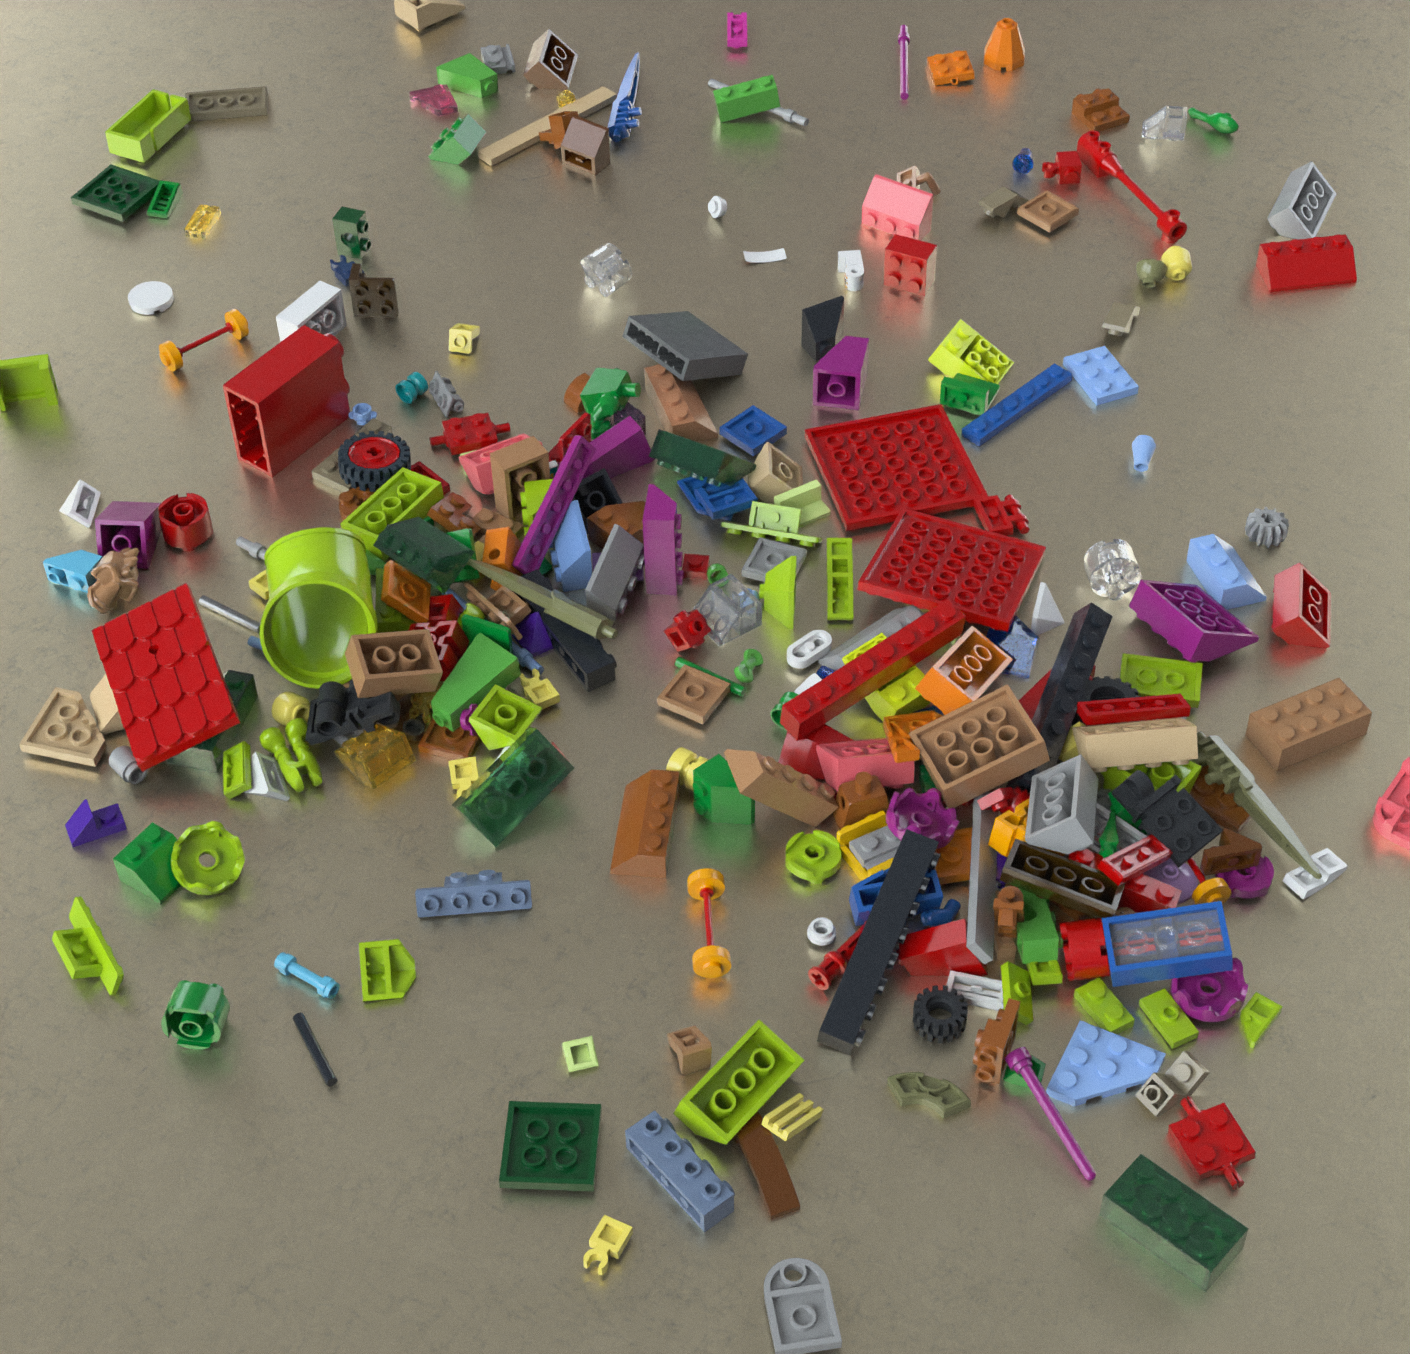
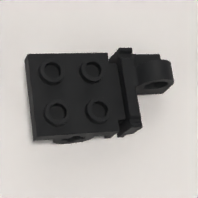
M350 680L349 688H345L338 682H325L319 688L318 698L311 700L306 740L312 746L344 734L352 733L359 729V724L367 733L375 731L376 722L386 726L394 725L400 719L401 707L391 691L376 697L358 698L353 680Z
M1137 770L1115 788L1111 794L1133 817V823H1136L1139 819L1142 820L1138 827L1141 831L1144 829L1148 835L1152 834L1173 852L1170 859L1179 868L1221 834L1223 830L1184 788L1179 792L1176 791L1181 782L1177 775L1155 791L1148 776L1142 771Z

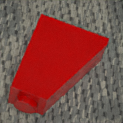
M966 919L909 933L904 944L899 943V949L896 950L899 953L897 960L900 966H904L911 976H949L950 970L976 976L988 975L987 963H982L966 947L968 924Z

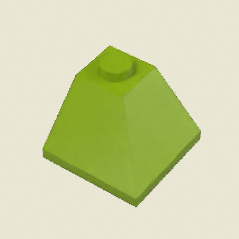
M790 556L768 571L765 575V584L760 583L759 599H764V610L788 629L794 628L797 556Z

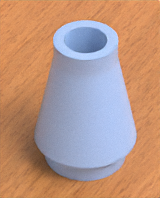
M1139 435L1132 442L1134 469L1144 472L1148 470L1149 463L1156 449V444L1151 436Z

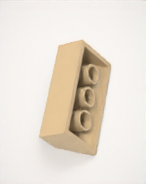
M1181 717L1073 727L1078 754H1082L1093 772H1105L1107 767L1117 766L1119 770L1134 769L1136 764H1145V767H1160L1162 762L1172 761L1174 765L1189 764L1191 759H1198L1197 726Z

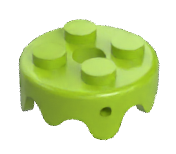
M210 821L206 824L193 825L187 828L179 839L175 841L171 855L172 871L177 881L190 892L199 895H214L226 891L239 878L245 861L240 839L229 833L223 824L217 821ZM204 854H209L215 859V864L211 867H204L200 864L199 858Z

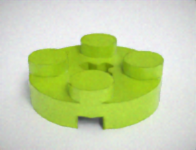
M813 830V834L804 835L803 831L795 834L786 845V868L797 877L809 880L811 883H823L825 878L835 874L841 865L840 844L833 835L827 832ZM815 852L818 853L817 858H810L807 855L808 853L811 855L815 854Z

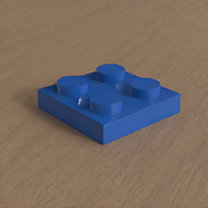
M752 405L720 426L719 434L750 455L755 456L762 450L764 444L767 442L773 444L787 434V426Z

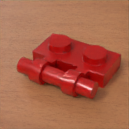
M998 495L974 499L975 511L985 530L1005 536L1013 535L1014 527L1021 534L1029 532V521L1026 515L1022 514L1021 505L1013 495L1005 496L1004 501H1000Z

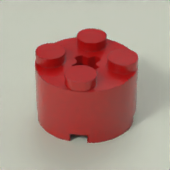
M186 493L187 496L178 497V494L165 499L160 504L158 509L163 538L169 545L190 552L213 535L214 531L206 500L198 494Z
M1101 918L1059 923L1062 939L1066 940L1063 941V950L1068 981L1110 976Z

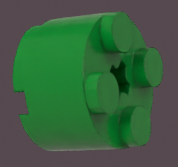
M187 980L179 981L171 994L161 1020L164 1034L168 1038L171 1034L178 1039L176 1044L193 1050L210 1048L211 1043L215 1041L217 1043L230 1011V1004L224 995V989L215 983L208 985Z

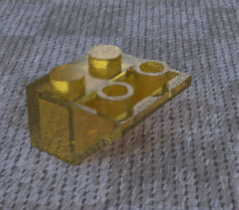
M377 723L375 731L367 733L363 730V733L355 738L344 741L342 747L334 751L336 757L361 785L372 789L377 788L417 761L405 733Z

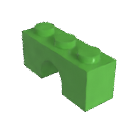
M1020 889L1024 899L1025 921L1017 922L1016 945L1022 963L1058 961V948L1063 947L1061 931H1056V918L1054 912L1049 911V899H1041L1031 892Z

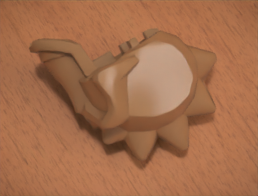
M128 547L120 552L110 551L91 571V575L97 581L88 588L87 597L91 607L97 609L100 614L112 611L120 597L124 598L126 602H131L139 585L137 582L139 574L136 565L138 561V548L131 549Z

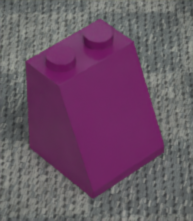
M845 336L814 365L813 405L850 410L860 409L868 374L869 338Z
M112 501L95 519L98 555L104 557L110 551L120 552L128 547L131 549L138 548L137 568L148 569L162 531L158 511L161 503Z

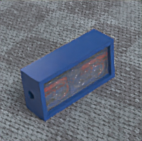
M1222 901L1102 918L1113 987L1233 970L1232 950Z

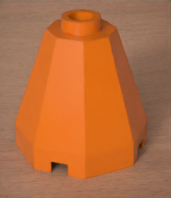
M1003 18L996 23L985 46L984 64L995 71H1001V67H1005L1006 71H1014L1024 66L1025 48L1017 22L1011 18Z

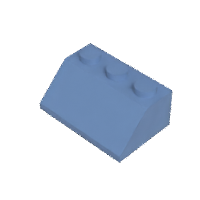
M578 500L570 503L549 549L553 548L550 551L552 566L557 565L554 568L556 583L561 582L563 592L586 589L592 576L591 550Z

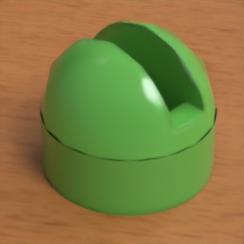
M715 563L708 567L707 578L712 585L719 586L727 581L728 573L723 565Z

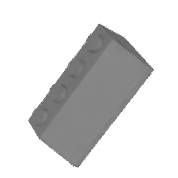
M1312 161L1290 173L1267 218L1270 226L1281 236L1298 240L1316 237L1337 194Z
M914 605L895 609L821 657L818 663L833 673L845 665L842 658L880 633H883L888 638L925 613Z
M1082 754L1032 776L1025 833L1027 844L1070 854L1077 850L1082 851L1094 843L1098 778Z

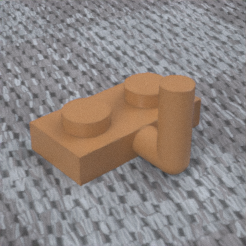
M916 165L897 173V182L920 189V184L926 182L933 195H938L941 192L932 174L926 172L920 175Z

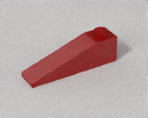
M826 724L799 741H796L787 732L778 763L785 766L789 765L795 771L808 774L813 779L825 780L816 745L855 740Z

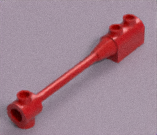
M1091 130L1080 137L1077 144L1080 161L1097 178L1111 175L1119 179L1158 218L1157 227L1162 231V241L1169 244L1178 242L1187 231V224L1180 218V211L1170 209L1164 212L1124 172L1117 155L1111 150V144L1107 141H1102L1098 131Z

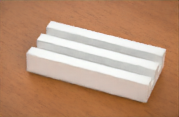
M950 970L947 982L948 992H951L953 988L958 990L957 996L962 994L964 1002L967 1001V1005L997 1011L1000 1008H1004L1001 980ZM954 982H956V983H961V984H966V985H970L971 987H969V986H964V985H959V984H954ZM983 988H985V989H990V990H995V991H1000V993L994 992V991H989V990H984Z

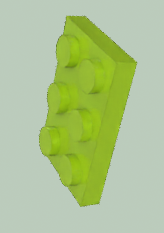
M1122 653L1121 682L1130 683L1131 688L1137 689L1138 696L1181 694L1191 708L1199 707L1202 663Z

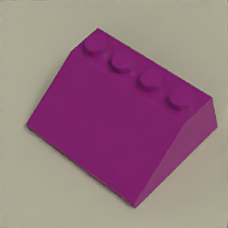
M1141 580L1129 604V607L1137 613L1136 616L1140 620L1151 625V629L1155 633L1162 635L1167 639V643L1170 646L1177 648L1183 653V658L1193 663L1197 661H1212L1256 643L1260 638L1195 584Z

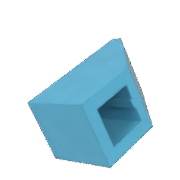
M78 550L47 558L43 561V565L49 581L88 593V588L97 581L91 575V571L103 557L84 550Z

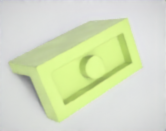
M817 480L774 496L775 505L802 509L799 528L831 514V510L821 500V484Z

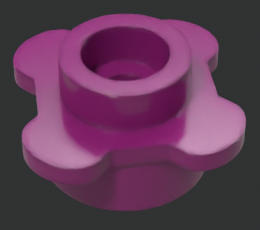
M471 704L469 709L463 710L460 715L461 727L463 730L470 731L471 736L478 735L469 722V717L478 707L477 704Z

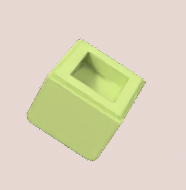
M592 1036L562 1043L569 1072L599 1066Z

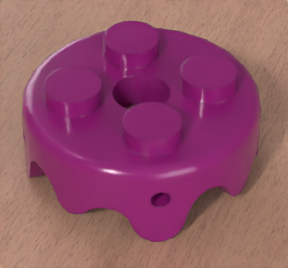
M912 788L906 789L902 795L895 791L886 812L888 828L899 840H902L906 829L938 841L937 849L948 845L952 840L959 820H956L955 808L945 809L942 806V795L936 788H931L923 794L916 793Z
M1236 957L1233 958V970L1174 978L1171 980L1170 985L1171 995L1182 1011L1188 1016L1204 1022H1219L1232 1018L1244 1005L1248 990V984L1244 980L1242 962ZM1210 986L1216 992L1206 993L1201 987Z

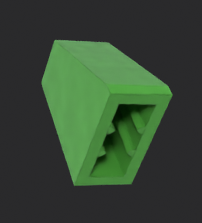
M471 53L436 67L438 85L479 98H484L499 91L497 73Z

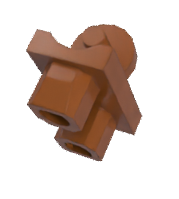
M1006 886L999 892L998 899L994 898L995 922H998L999 936L1016 938L1017 922L1025 921L1024 899L1020 889L1014 886Z

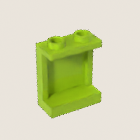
M48 354L0 360L1 412L6 411L7 403L46 397L49 406L58 405V388Z

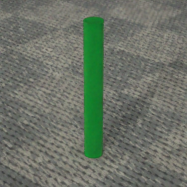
M678 657L675 661V666L680 669L684 665H688L730 683V692L740 697H743L746 693V687L684 658Z

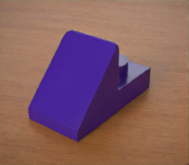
M87 799L80 804L65 824L73 848L127 829L118 803L91 812Z

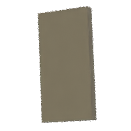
M267 86L185 93L191 121L268 115Z

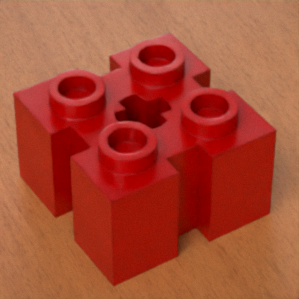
M457 620L438 622L437 627H432L429 622L411 624L408 631L429 629L443 671L439 682H445L469 644L467 636Z

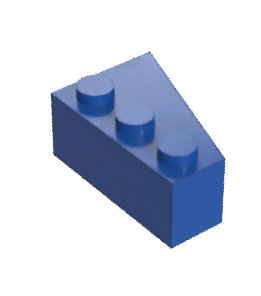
M889 868L884 871L882 869L851 887L849 903L855 926L863 925L868 919ZM929 868L926 877L930 878V882L925 894L919 893L916 902L920 903L916 915L932 908L940 909L943 893L936 869L932 870Z

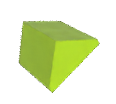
M495 684L469 717V722L488 750L517 745L541 713L542 707Z

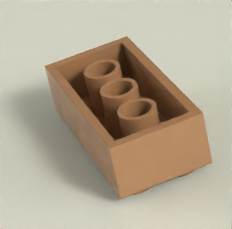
M1336 678L1250 713L1245 736L1276 771H1280L1366 735L1372 712L1340 678Z

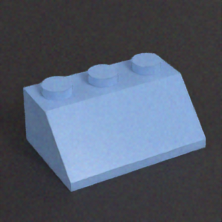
M1215 534L1190 539L1186 561L1207 594L1225 609L1229 610L1266 601L1267 596L1233 546Z

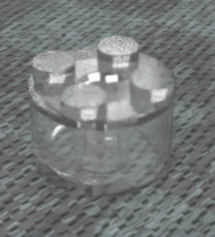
M605 243L580 260L586 275L584 277L586 284L590 288H598L604 297H608L632 278L629 262L627 259L625 261L621 259L619 255L622 252L613 244Z
M1113 539L1114 542L1109 543L1100 541L1090 547L1085 553L1084 569L1090 586L1096 594L1109 597L1111 600H1119L1142 580L1141 571L1129 543L1121 539Z

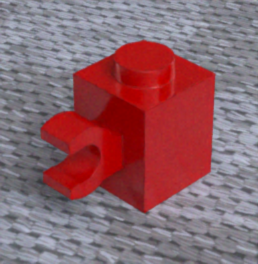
M1077 151L1056 152L1055 163H1042L1044 178L1049 179L1056 175L1059 185L1080 183L1082 164Z

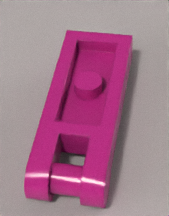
M727 12V47H747V12H741V14Z

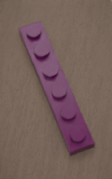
M574 436L512 563V566L523 575L539 569L596 452V448L582 436Z

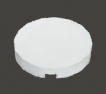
M150 281L136 285L131 289L128 294V301L133 311L139 314L152 315L154 311L160 310V312L168 309L172 305L174 297L172 288L168 284Z

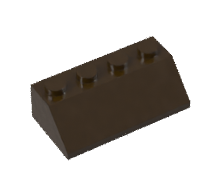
M1016 838L999 880L1007 883L1009 886L1031 892L1041 899H1049L1062 904L1067 909L1077 910L1090 915L1092 918H1101V920L1102 918L1114 917L1125 883L1118 886L1100 870L1040 847L1029 845Z

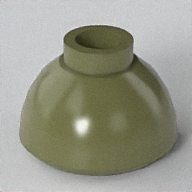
M1151 258L1140 260L1136 264L1137 275L1143 282L1142 285L1147 288H1154L1156 283L1164 278L1168 269L1164 262Z

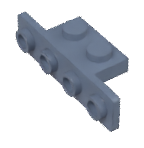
M483 870L478 874L467 875L465 872L452 873L450 876L445 877L444 887L419 888L415 891L418 917L532 908L530 881L503 882L502 872L496 873L494 870Z

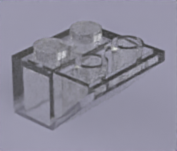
M733 574L710 584L692 609V611L697 609L705 617L711 629L708 635L719 647L762 625V603Z

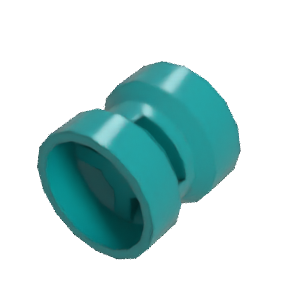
M413 372L407 376V380H402L396 384L395 389L399 398L403 402L410 404L417 399V395H422L428 391V383L420 373Z

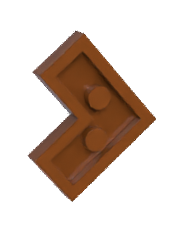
M454 492L433 505L427 513L430 518L450 532L471 528L474 539L481 530V527L475 524L471 518L465 516L471 510L472 505L463 496Z

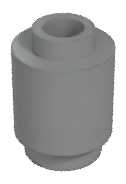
M118 747L112 751L109 757L110 767L125 782L137 784L146 777L148 770L142 772L138 767L131 747Z

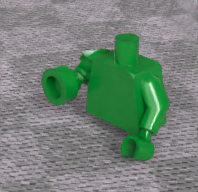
M596 368L580 394L586 413L591 414L592 440L612 428L610 421L605 418L611 417L617 411L624 409L630 397H639L641 395V385L639 383H632L630 375L626 370L619 368Z

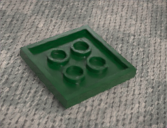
M110 164L71 196V201L73 205L123 222L154 196L160 181Z
M509 1101L499 1176L500 1188L594 1191L602 1116L601 1104Z

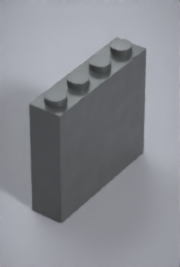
M689 311L629 316L622 336L682 381L741 375L748 357V353Z

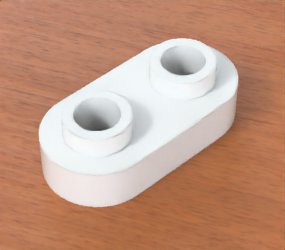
M813 630L791 644L787 649L788 664L799 669L813 664L830 652L832 648L831 635L824 630Z

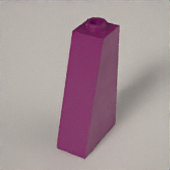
M628 416L590 442L596 448V452L583 478L605 468L611 479L655 460L642 428L631 416Z

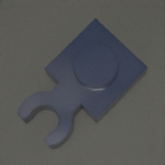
M340 255L341 262H335L331 259L330 265L335 273V277L347 287L349 286L352 263L355 262L347 263L346 257Z

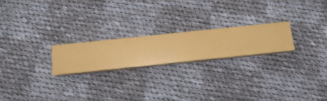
M602 86L479 150L478 158L493 166L539 142V132L551 129L548 116L563 111H578V116L584 118L613 103L617 98V94Z

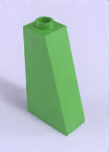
M479 633L432 699L431 705L434 721L439 726H445L454 732L461 726L460 715L463 710L469 709L471 704L479 706L495 684L505 689L520 676L518 658L482 633Z

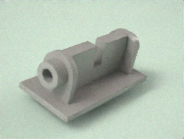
M435 371L433 380L429 383V391L445 417H448L450 411L461 412L464 409V401L456 394L452 382L448 378L441 377L438 371Z

